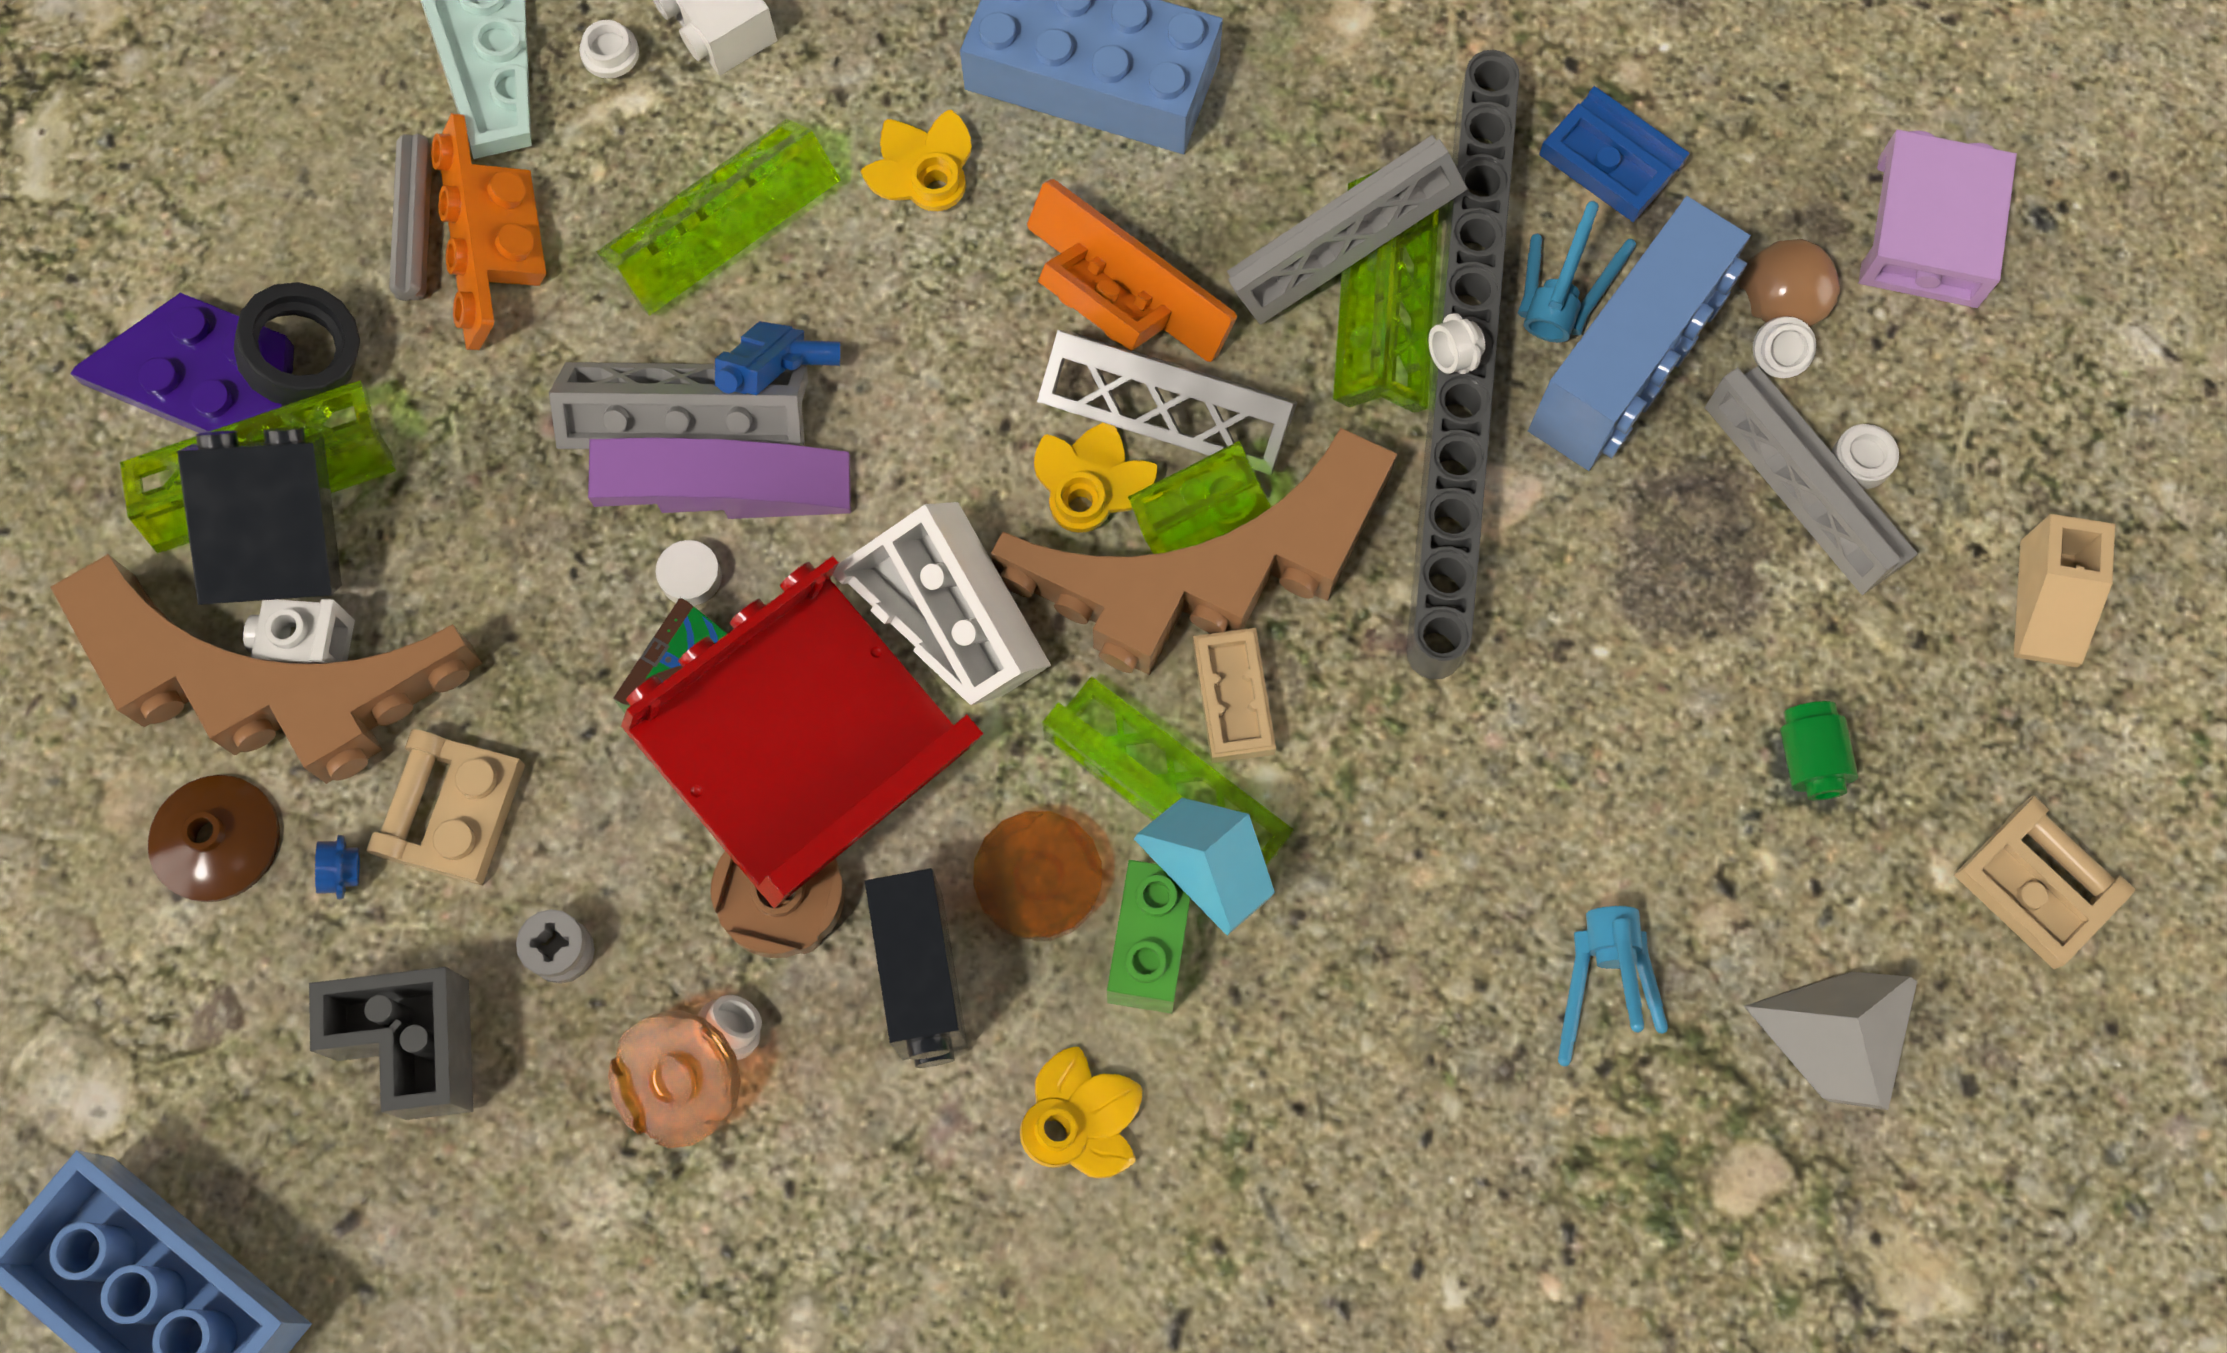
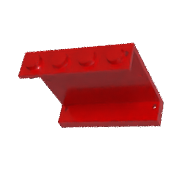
M831 556L817 568H814L810 562H806L798 567L780 584L781 589L784 591L767 605L761 599L751 602L730 621V625L734 629L716 643L709 636L697 642L678 660L682 668L662 682L655 675L643 682L626 698L630 707L626 709L621 724L623 730L774 909L966 753L983 735V732L967 714L954 725L832 582L831 577L839 564L834 556Z

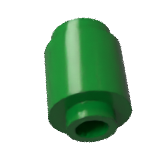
M1816 701L1800 704L1785 710L1783 713L1785 725L1780 728L1792 790L1806 792L1807 799L1812 801L1828 800L1847 794L1846 785L1856 781L1858 773L1846 717L1838 715L1836 703L1832 701Z

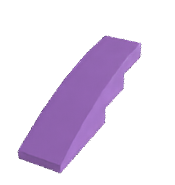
M590 439L588 498L594 507L657 504L662 513L724 510L728 519L850 514V454L846 451L791 444L725 439Z

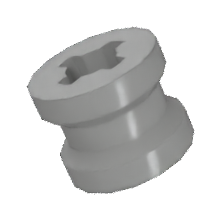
M552 909L537 912L528 918L520 928L516 941L517 954L523 965L546 981L559 984L574 981L583 975L591 965L595 951L593 938L586 927L567 913ZM556 931L555 938L551 940L548 945H542V943H546L547 940L553 936V932Z

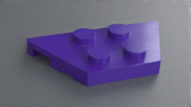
M181 292L77 364L70 373L84 386L195 432L237 431L239 442L265 440L263 430L284 427L285 416H291V406L271 402L249 386L238 371L234 354V341L239 316ZM263 327L258 339L261 355L266 362L275 368L292 374L294 345L286 335Z

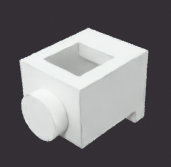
M279 599L262 600L260 614L250 615L245 622L243 631L244 646L248 652H252L251 658L303 664L347 661L355 620L336 601L330 599H321L320 603ZM291 627H295V632L290 636Z

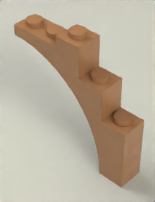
M1340 428L1322 458L1293 490L1257 518L1222 536L1195 546L1166 553L1114 557L1063 552L1033 544L1002 532L991 552L992 562L1007 589L1011 592L1030 598L1035 593L1055 603L1054 608L1057 612L1076 623L1087 624L1089 620L1095 622L1096 624L1093 627V648L1100 651L1099 657L1105 663L1122 672L1132 673L1135 668L1150 675L1182 612L1190 615L1189 618L1194 625L1210 634L1242 630L1249 620L1271 575L1279 578L1280 584L1286 590L1299 597L1311 599L1315 595L1328 601L1390 479L1397 453Z
M109 554L50 587L117 711L139 725L146 727L149 724L162 723L172 719L183 710L184 704L190 702L209 738L233 755H237L240 752L254 751L265 746L273 740L276 731L282 728L303 767L326 784L332 780H344L356 775L367 766L369 758L383 750L372 732L373 728L378 725H391L402 720L410 714L414 704L434 692H446L458 687L469 677L471 670L483 664L471 643L453 624L418 642L391 652L358 660L324 664L282 663L255 659L229 652L197 639L174 625L151 600L137 577Z

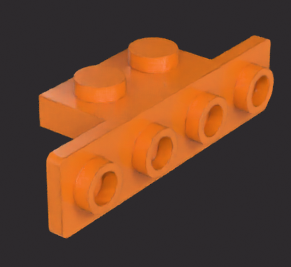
M451 113L442 134L436 133L433 138L431 158L433 168L441 170L443 186L439 194V216L442 222H448L450 239L446 248V267L449 274L456 275L458 292L453 303L454 323L457 328H463L466 349L480 350L494 325L489 282L540 286L546 276V268L531 170L472 164L465 116L463 114Z
M1050 179L1042 184L1027 222V227L1061 254L1045 263L1038 279L1040 284L1058 296L1063 304L1078 311L1102 329L1110 339L1122 344L1131 352L1160 331L1165 330L1205 361L1211 362L1218 357L1237 319L1235 311L1055 179Z

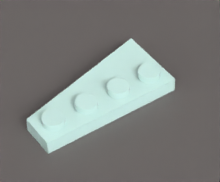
M420 0L457 112L465 116L468 142L473 159L532 146L526 0Z

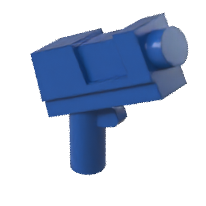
M759 321L741 336V343L730 353L723 351L715 358V386L727 394L738 392L745 395L747 393L758 395L786 369L795 370L800 365L840 366V342L804 340V330L793 329L792 326Z

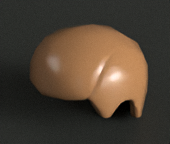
M1804 239L1777 241L1749 259L1739 280L1740 289H1744L1748 295L1752 316L1762 318L1764 322L1777 317H1794L1802 320L1809 327L1825 319L1837 303L1840 291L1838 274L1829 255L1817 244Z

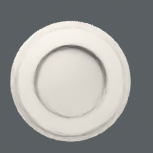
M1859 424L1846 430L1831 451L1863 489H1871L1882 484L1895 470L1899 461V449L1894 438L1884 429L1871 424Z
M684 540L670 545L662 552L656 564V578L661 589L671 601L676 603L681 597L695 606L708 601L715 595L721 584L722 570L715 554L708 546L698 541Z

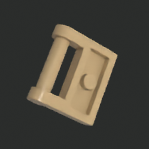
M412 729L405 745V749L410 754L380 833L373 832L366 851L389 861L483 886L525 764L516 757L451 741L426 731ZM435 761L450 764L421 845L407 842L408 833Z
M2033 795L2007 818L2005 823L1954 876L2049 966L2057 969L2066 965L2130 898L2135 888L2120 874L2115 877L2111 876L2046 815L2049 808ZM2028 834L2093 894L2090 903L2021 839Z

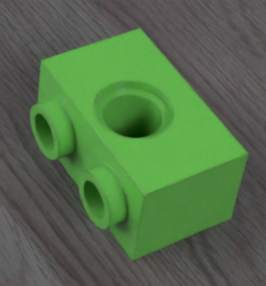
M1135 860L1128 861L1107 987V1003L1172 1014L1190 897L1158 864Z

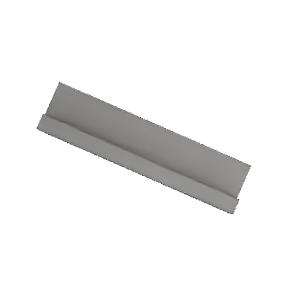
M1431 135L1227 270L1230 276L1228 280L1236 294L1261 325L1466 191L1467 187L1440 139L1436 140Z
M1057 330L1037 402L1269 475L1273 474L1286 429L1291 424L1297 401L1136 351L1131 352L1129 349L1065 330ZM1065 359L1087 365L1099 389L1080 400L1056 394ZM1100 370L1122 377L1107 384ZM1131 380L1145 383L1157 405V408L1137 419L1124 415L1121 412L1111 392ZM1158 388L1180 395L1165 403ZM1103 396L1110 410L1088 403ZM1189 398L1205 402L1217 425L1196 437L1181 433L1169 410ZM1216 406L1238 412L1239 414L1224 421ZM1162 414L1168 428L1146 421ZM1248 416L1273 423L1264 457L1261 458L1239 451L1227 427ZM1220 432L1228 447L1205 439Z
M565 362L549 391L556 448L589 449L590 439L612 438L725 439L803 446L805 440L802 400L808 384L807 365H800L795 370L786 369L758 395L749 393L745 395L738 392L727 394L715 386V364Z
M1759 366L1745 375L1737 367L1722 378L1704 408L1862 596L1907 565L1918 555L1915 549Z

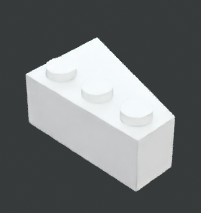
M958 502L923 505L841 561L833 573V576L841 584L848 583L873 606L870 611L884 624L891 623L915 646L913 652L970 705L1002 697L1051 666Z

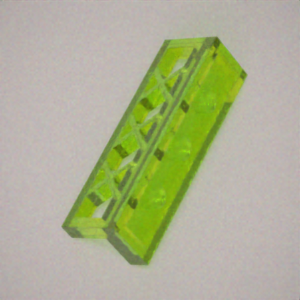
M785 119L596 252L605 266L620 276L640 308L650 316L837 184L841 179L813 131L796 122Z
M1378 170L1348 183V190ZM1439 208L1418 221L1417 226L1415 224L1342 271L1333 400L1350 408L1382 397L1413 413L1428 409L1431 359L1428 340L1433 324ZM1404 246L1414 264L1413 280L1403 262ZM1400 301L1403 302L1411 318L1410 334H1408L1400 317ZM1398 356L1408 374L1407 386L1396 381Z
M361 380L209 431H237L239 442L265 440L263 430L282 427H304L305 438L324 437L331 493L396 471L392 452L375 426L368 392ZM354 406L355 420L332 428L324 426V423L332 413ZM196 436L120 462L127 517L157 554L189 543L177 451L197 444ZM165 470L174 472L163 486L144 492L142 478Z
M1092 676L1066 707L1058 702L1042 721L1045 740L1151 821L1155 820L1179 799L1184 798L1178 793L1177 784L1203 781L1215 790L1217 806L1226 808L1224 800L1226 798L1240 809L1235 811L1248 813L1251 820H1255L1273 834L1261 850L1266 867L1293 834L1294 829ZM1093 699L1115 714L1117 735L1104 737L1079 718ZM1123 721L1139 733L1125 734ZM1146 743L1156 745L1165 752L1167 774L1154 775L1127 754L1126 746ZM1174 760L1189 771L1175 773Z

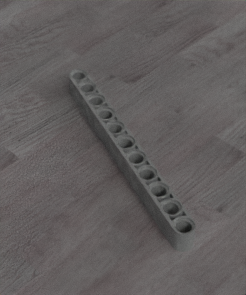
M1484 50L1472 57L1468 63L1457 102L1452 160L1467 190L1448 202L1437 325L1443 323L1444 318L1452 313H1458L1462 319L1475 322L1484 335L1485 351L1481 356L1479 366L1466 374L1458 372L1446 374L1433 361L1406 647L1407 660L1412 669L1420 676L1432 680L1444 679L1457 670L1469 648L1473 631L1519 88L1518 65L1512 57L1498 50ZM1481 87H1489L1494 89L1495 91L1490 92L1482 89ZM1482 137L1491 141L1492 144L1481 143L1474 138ZM1478 189L1484 191L1489 196H1476L1469 190ZM1475 242L1484 247L1485 250L1475 251L1469 249L1463 243ZM1469 295L1475 297L1481 304L1474 306L1464 304L1458 299V296ZM1452 404L1465 406L1473 416L1468 418L1454 416L1448 411L1446 406ZM1445 460L1460 462L1465 466L1468 473L1465 475L1450 474L1443 469L1440 463ZM1440 517L1453 518L1460 523L1463 531L1456 534L1444 532L1437 526L1435 519ZM1434 575L1448 576L1456 582L1459 590L1454 593L1440 592L1432 586L1429 578ZM1432 633L1444 635L1452 643L1454 651L1443 654L1434 652L1427 647L1423 637Z

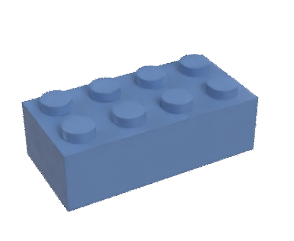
M980 0L960 49L964 88L974 93L1184 155L1220 59L1223 18L1162 0Z
M1686 196L1551 378L1528 432L1588 471H1590L1602 453L1612 459L1631 433L1632 425L1641 412L1645 413L1657 398L1675 366L1678 368L1699 338L1697 335L1706 322L1711 323L1731 293V288L1748 264L1738 257L1751 235Z
M76 1150L0 1239V1286L77 1353H289L312 1325L304 1316L114 1157Z

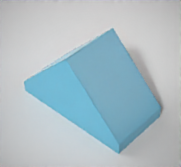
M1181 798L1137 833L1134 838L1144 851L1227 936L1275 893L1248 813Z

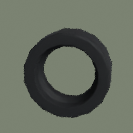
M300 282L274 284L254 294L240 311L234 341V354L238 371L249 386L271 402L291 407L320 405L337 396L350 381L357 360L360 337L356 320L344 303L323 288ZM296 315L312 319L326 328L333 337L336 348L334 359L325 370L317 374L299 376L282 372L266 362L261 355L258 343L261 329L268 321L281 316Z

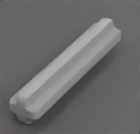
M403 134L396 142L389 288L394 293L395 298L402 301L423 299L427 286L432 146L428 143L427 137L421 134L413 136Z

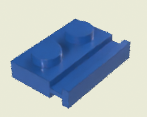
M1595 86L1589 91L1582 103H1578L1547 137L1539 152L1542 158L1633 223L1668 184L1670 178L1684 166L1690 154Z

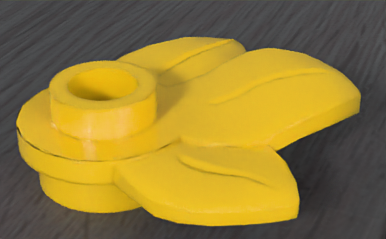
M947 110L935 120L928 133L893 119H886L884 121L880 138L883 159L870 163L861 169L862 177L868 187L882 198L888 200H912L917 206L928 211H943L956 205L963 197L966 189L965 174L962 167L972 151L971 137L962 119L953 110ZM934 181L946 183L945 186L938 189L927 188Z
M1103 422L1086 431L1076 440L1072 447L1058 437L1045 434L1039 442L1034 456L1036 477L1050 492L1049 506L1052 517L1062 528L1077 533L1089 532L1098 528L1105 522L1109 513L1135 509L1144 502L1152 491L1157 476V465L1155 463L1143 460L1125 462L1123 443L1116 427ZM1077 497H1084L1092 505L1086 511L1077 512L1070 508L1069 503Z
M1070 1047L1062 1050L1044 1064L1036 1076V1104L1027 1111L1020 1126V1140L1025 1152L1040 1165L1056 1168L1071 1164L1091 1178H1110L1120 1174L1136 1161L1130 1145L1119 1133L1131 1123L1138 1113L1142 1101V1087L1134 1080L1119 1074H1099L1092 1077L1087 1059L1080 1047ZM1048 1121H1057L1062 1124L1066 1131V1139L1063 1141L1051 1140L1044 1131V1124Z

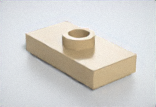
M1256 628L1193 636V649L1211 763L1275 755L1276 745Z

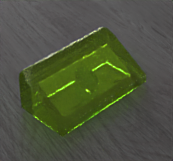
M1240 441L1128 496L1145 542L1153 554L1195 546L1222 536L1257 518L1272 507Z

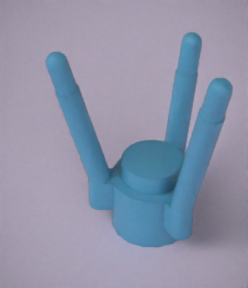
M1590 201L1586 205L1559 278L1547 280L1544 286L1540 288L1538 287L1542 257V236L1540 234H1533L1531 236L1524 296L1517 313L1525 318L1523 324L1525 329L1539 339L1561 343L1569 340L1571 334L1581 335L1587 317L1636 247V242L1633 239L1626 240L1583 301L1580 302L1578 299L1580 291L1571 283L1599 208L1598 203L1595 201Z
M1609 906L1590 910L1586 913L1587 930L1574 933L1575 960L1558 1055V1062L1561 1066H1568L1571 1063L1591 956H1596L1597 966L1600 968L1621 970L1626 1008L1628 1009L1630 1027L1634 1032L1638 1033L1644 1029L1636 967L1655 1030L1660 1034H1664L1668 1030L1662 999L1648 953L1647 932L1641 931L1639 910L1634 907Z

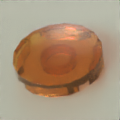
M1025 811L1001 821L984 837L974 859L973 886L983 913L1002 932L1014 937L1018 936L1022 939H1033V941H1052L1074 932L1092 914L1102 890V861L1093 839L1074 820L1052 811Z
M681 1010L655 1013L626 1030L617 1043L621 1044L617 1048L616 1058L610 1061L608 1073L612 1101L625 1124L638 1135L645 1133L650 1138L659 1140L654 1144L667 1148L693 1146L722 1128L737 1107L741 1079L736 1055L723 1033L703 1017Z

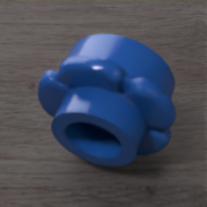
M338 835L337 841H317L315 854L316 893H336L337 900H341L345 897L346 887L359 886L360 878L359 847H347L344 835Z

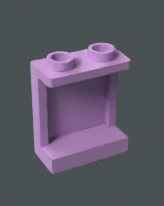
M1897 129L1878 159L1877 169L1884 172L1874 242L1861 263L1858 284L1978 308L2000 281L2017 153L1997 150L1985 143L1967 144L1938 138L1925 131L1908 132Z

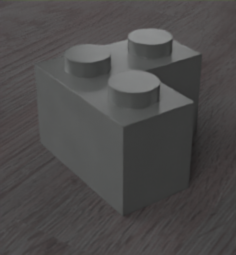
M447 967L309 983L310 1051L336 1061L379 1056L380 1105L382 1113L404 1120L474 1112L469 979Z

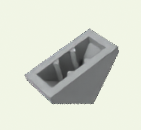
M1848 972L1744 1006L1823 1099L1833 1103L1883 1110L1889 1109L1917 981L1910 976Z

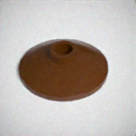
M213 775L193 780L172 793L161 805L152 821L148 836V855L153 871L169 890L186 899L198 902H218L233 898L256 884L272 864L280 838L278 816L269 798L259 788L241 778ZM212 823L213 833L211 837L203 843H197L196 838L199 830L205 824Z

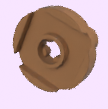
M725 851L720 857L713 873L711 900L721 926L740 947L762 957L787 958L796 954L813 952L820 946L823 938L833 930L843 910L845 883L839 863L835 859L795 892L791 901H783L779 908L774 909L770 907V903Z

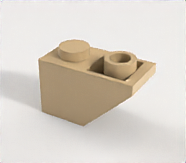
M2049 514L2020 540L2014 642L2015 658L2071 667H2079L2083 664L2113 584L2115 524Z

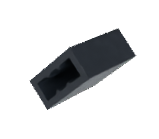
M282 427L263 430L265 440L239 442L237 431H215L196 434L197 444L177 451L198 605L331 596L342 586L324 437L305 438L304 427Z
M932 868L864 880L889 1043L902 1060H914L916 1068L933 1067L955 1061L954 1051L967 1049L968 1044L944 899Z

